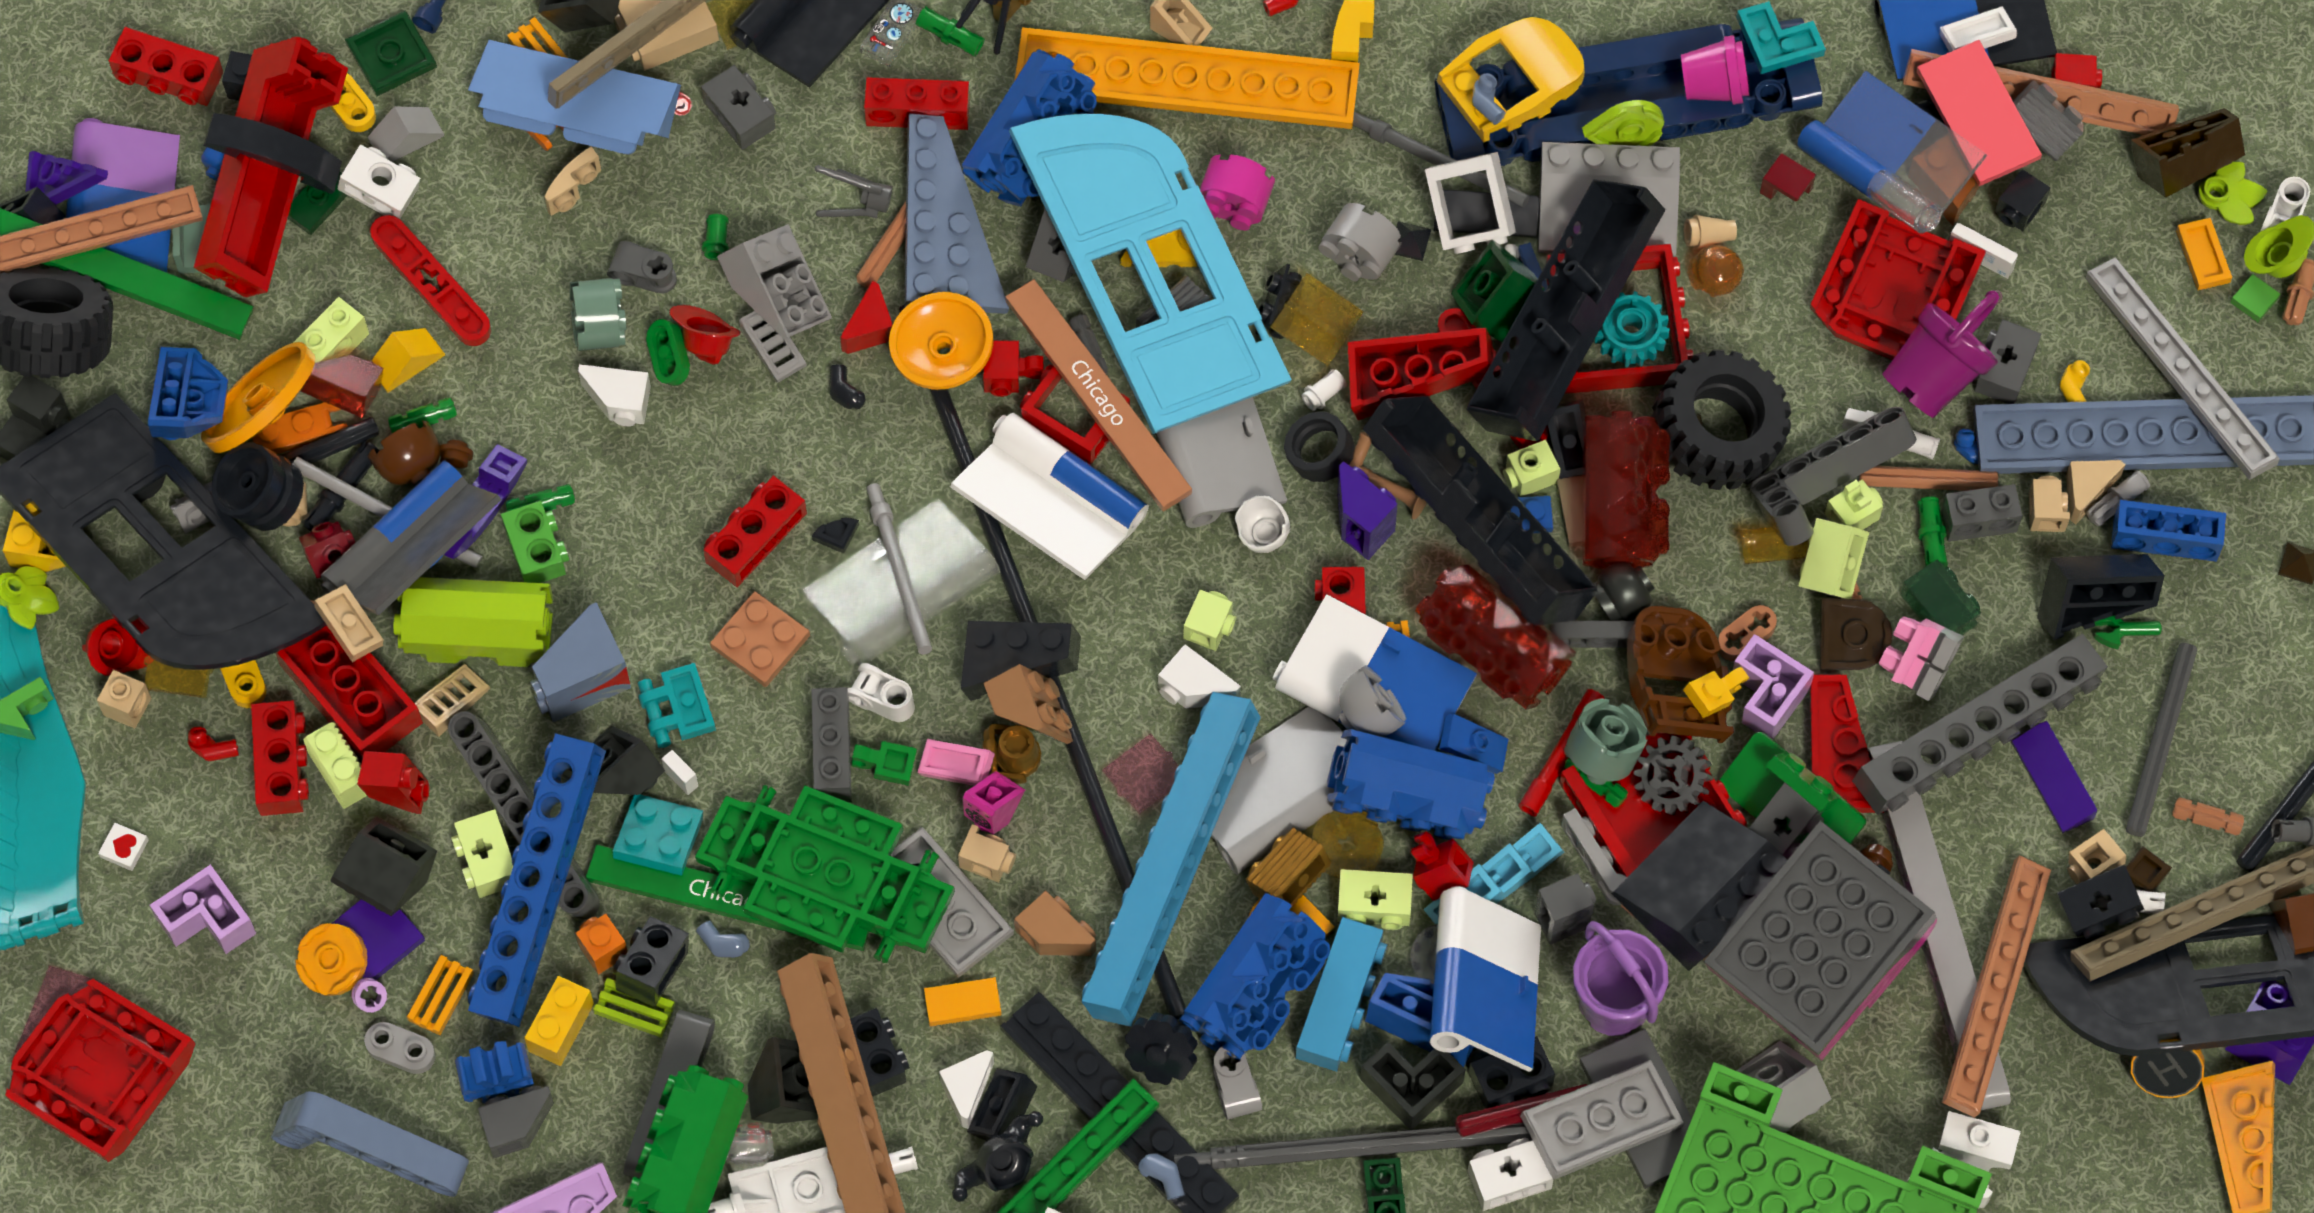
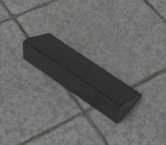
M1443 190L1453 232L1474 234L1499 228L1491 193ZM1529 195V202L1524 208L1509 201L1516 233L1510 236L1537 238L1539 196ZM1435 216L1434 231H1439Z

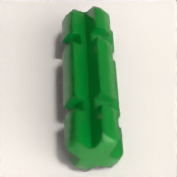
M448 397L437 401V405L433 406V403L406 411L407 415L404 416L401 413L390 416L388 424L391 433L393 434L397 430L416 423L418 428H422L423 421H427L432 425L438 423L440 418L447 420L455 417L457 411L453 400Z
M566 484L556 487L557 490L553 492L552 489H547L526 495L524 500H520L519 497L506 502V509L508 512L538 501L542 502L545 512L557 509L556 505L559 504L562 507L575 503L573 489L571 485Z
M1569 757L1565 762L1566 769L1573 765L1575 766ZM1575 766L1585 784L1598 795H1605V800L1613 807H1619L1627 798L1628 792L1620 784H1613L1612 781H1607L1603 785L1592 783L1588 779L1587 774Z

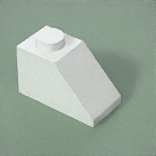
M579 364L578 372L581 385L609 420L621 426H633L635 423L644 424L651 389L648 373Z
M1186 644L1158 674V688L1163 698L1171 704L1178 702L1184 708L1203 707L1208 703L1212 692L1240 697L1241 686Z

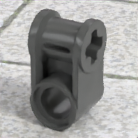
M628 241L619 242L607 272L609 278H620V282L623 285L635 286L661 294L667 293L675 287L677 276L673 269L672 259L668 254L644 248Z

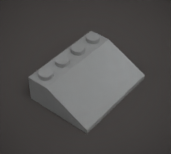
M1542 142L1538 252L1553 253L1593 179L1646 187L1666 209L1646 246L1671 244L1672 255L1676 257L1680 147ZM1577 221L1574 226L1580 225V223ZM1570 236L1566 240L1567 247H1570L1572 243Z

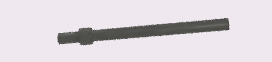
M1354 111L1353 126L1369 133L1370 138L1380 143L1388 142L1434 165L1457 161L1393 130L1392 125L1380 119L1374 121ZM1480 171L1459 176L1490 191L1487 175ZM1505 184L1509 201L1523 208L1526 207L1530 196Z

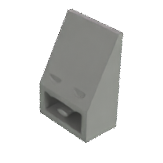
M789 224L743 242L717 256L731 288L783 339L832 319Z

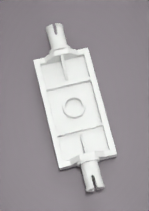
M912 1146L889 1153L894 1175L918 1169ZM824 1147L729 1173L728 1179L732 1193L729 1194L730 1197L711 1202L708 1213H845V1209L837 1193L836 1177L827 1157L828 1149Z

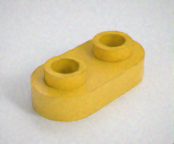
M347 73L343 90L346 92L341 95L339 104L330 106V108L348 130L364 132L375 123L376 113L374 105L352 76ZM357 114L365 115L364 118L360 120L353 119V117Z
M256 660L220 668L231 697L238 706L251 708V704H258L264 700L267 690ZM246 683H251V684H253V686H252V688H251L250 690H248V691H243V690H241V687H242L244 684H246Z

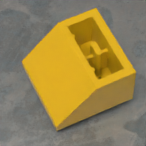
M31 503L25 506L34 517L40 514ZM13 510L2 550L9 566L15 568L31 566L39 568L44 572L66 567L30 528L26 520Z

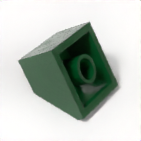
M1491 240L1452 291L1451 295L1473 326L1486 328L1490 336L1503 343L1538 279L1532 271L1500 244Z

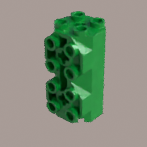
M689 1065L686 1072L678 1071L677 1076L669 1075L659 1101V1105L665 1106L664 1110L657 1108L647 1138L653 1140V1143L645 1142L634 1171L641 1174L640 1178L633 1176L622 1205L629 1208L628 1213H708L748 1095L742 1092L744 1088L743 1083L733 1078L724 1077L723 1080L709 1076V1071L695 1065Z

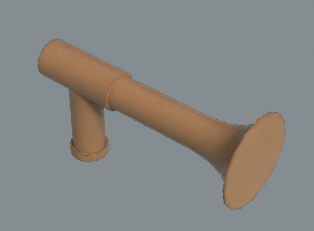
M1360 432L1359 440L1354 449L1353 459L1349 466L1352 468L1356 466L1364 471L1373 485L1379 489H1387L1395 498L1410 508L1412 519H1417L1427 502L1418 497L1414 490L1402 487L1362 466L1372 442L1367 433Z

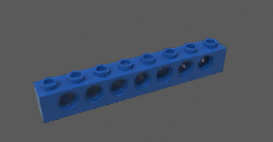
M555 733L553 742H550L546 748L544 756L546 764L542 776L537 779L534 786L535 799L532 809L527 812L523 821L524 834L521 844L513 852V869L509 880L502 887V904L499 913L494 916L491 922L490 934L492 936L488 948L483 951L480 957V974L477 983L471 987L469 992L468 1011L478 1016L520 1027L606 753L604 749L594 743ZM572 768L571 778L566 783H562L561 776L563 772ZM561 802L560 813L556 817L551 818L550 812L552 807ZM550 837L549 848L544 852H540V843L543 839ZM539 871V881L536 885L529 887L530 876ZM528 906V916L519 922V911L523 907ZM517 940L518 948L516 952L508 957L507 948L509 944ZM506 975L507 983L505 987L497 991L496 983L498 979Z

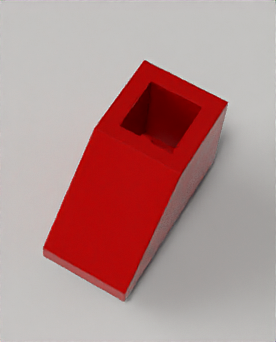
M364 751L357 785L371 799L411 813L421 814L423 803L428 800L430 788L428 780L411 760L402 753Z

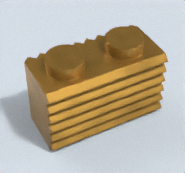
M1293 827L1285 836L1283 835L1276 839L1272 846V851L1262 861L1253 864L1246 881L1253 895L1259 899H1262L1264 894L1267 893L1285 900L1292 905V908L1293 904L1297 903L1299 898H1302L1303 893H1306L1307 889L1311 888L1312 883H1316L1317 878H1320L1321 874L1326 871V868L1330 867L1331 861L1320 843H1317Z

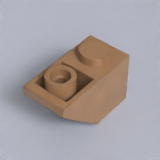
M1046 890L1014 919L1015 931L1039 955L1091 956L1096 952V934L1093 929L1083 920L1078 923L1069 914L1071 909L1066 902L1059 896L1053 898Z

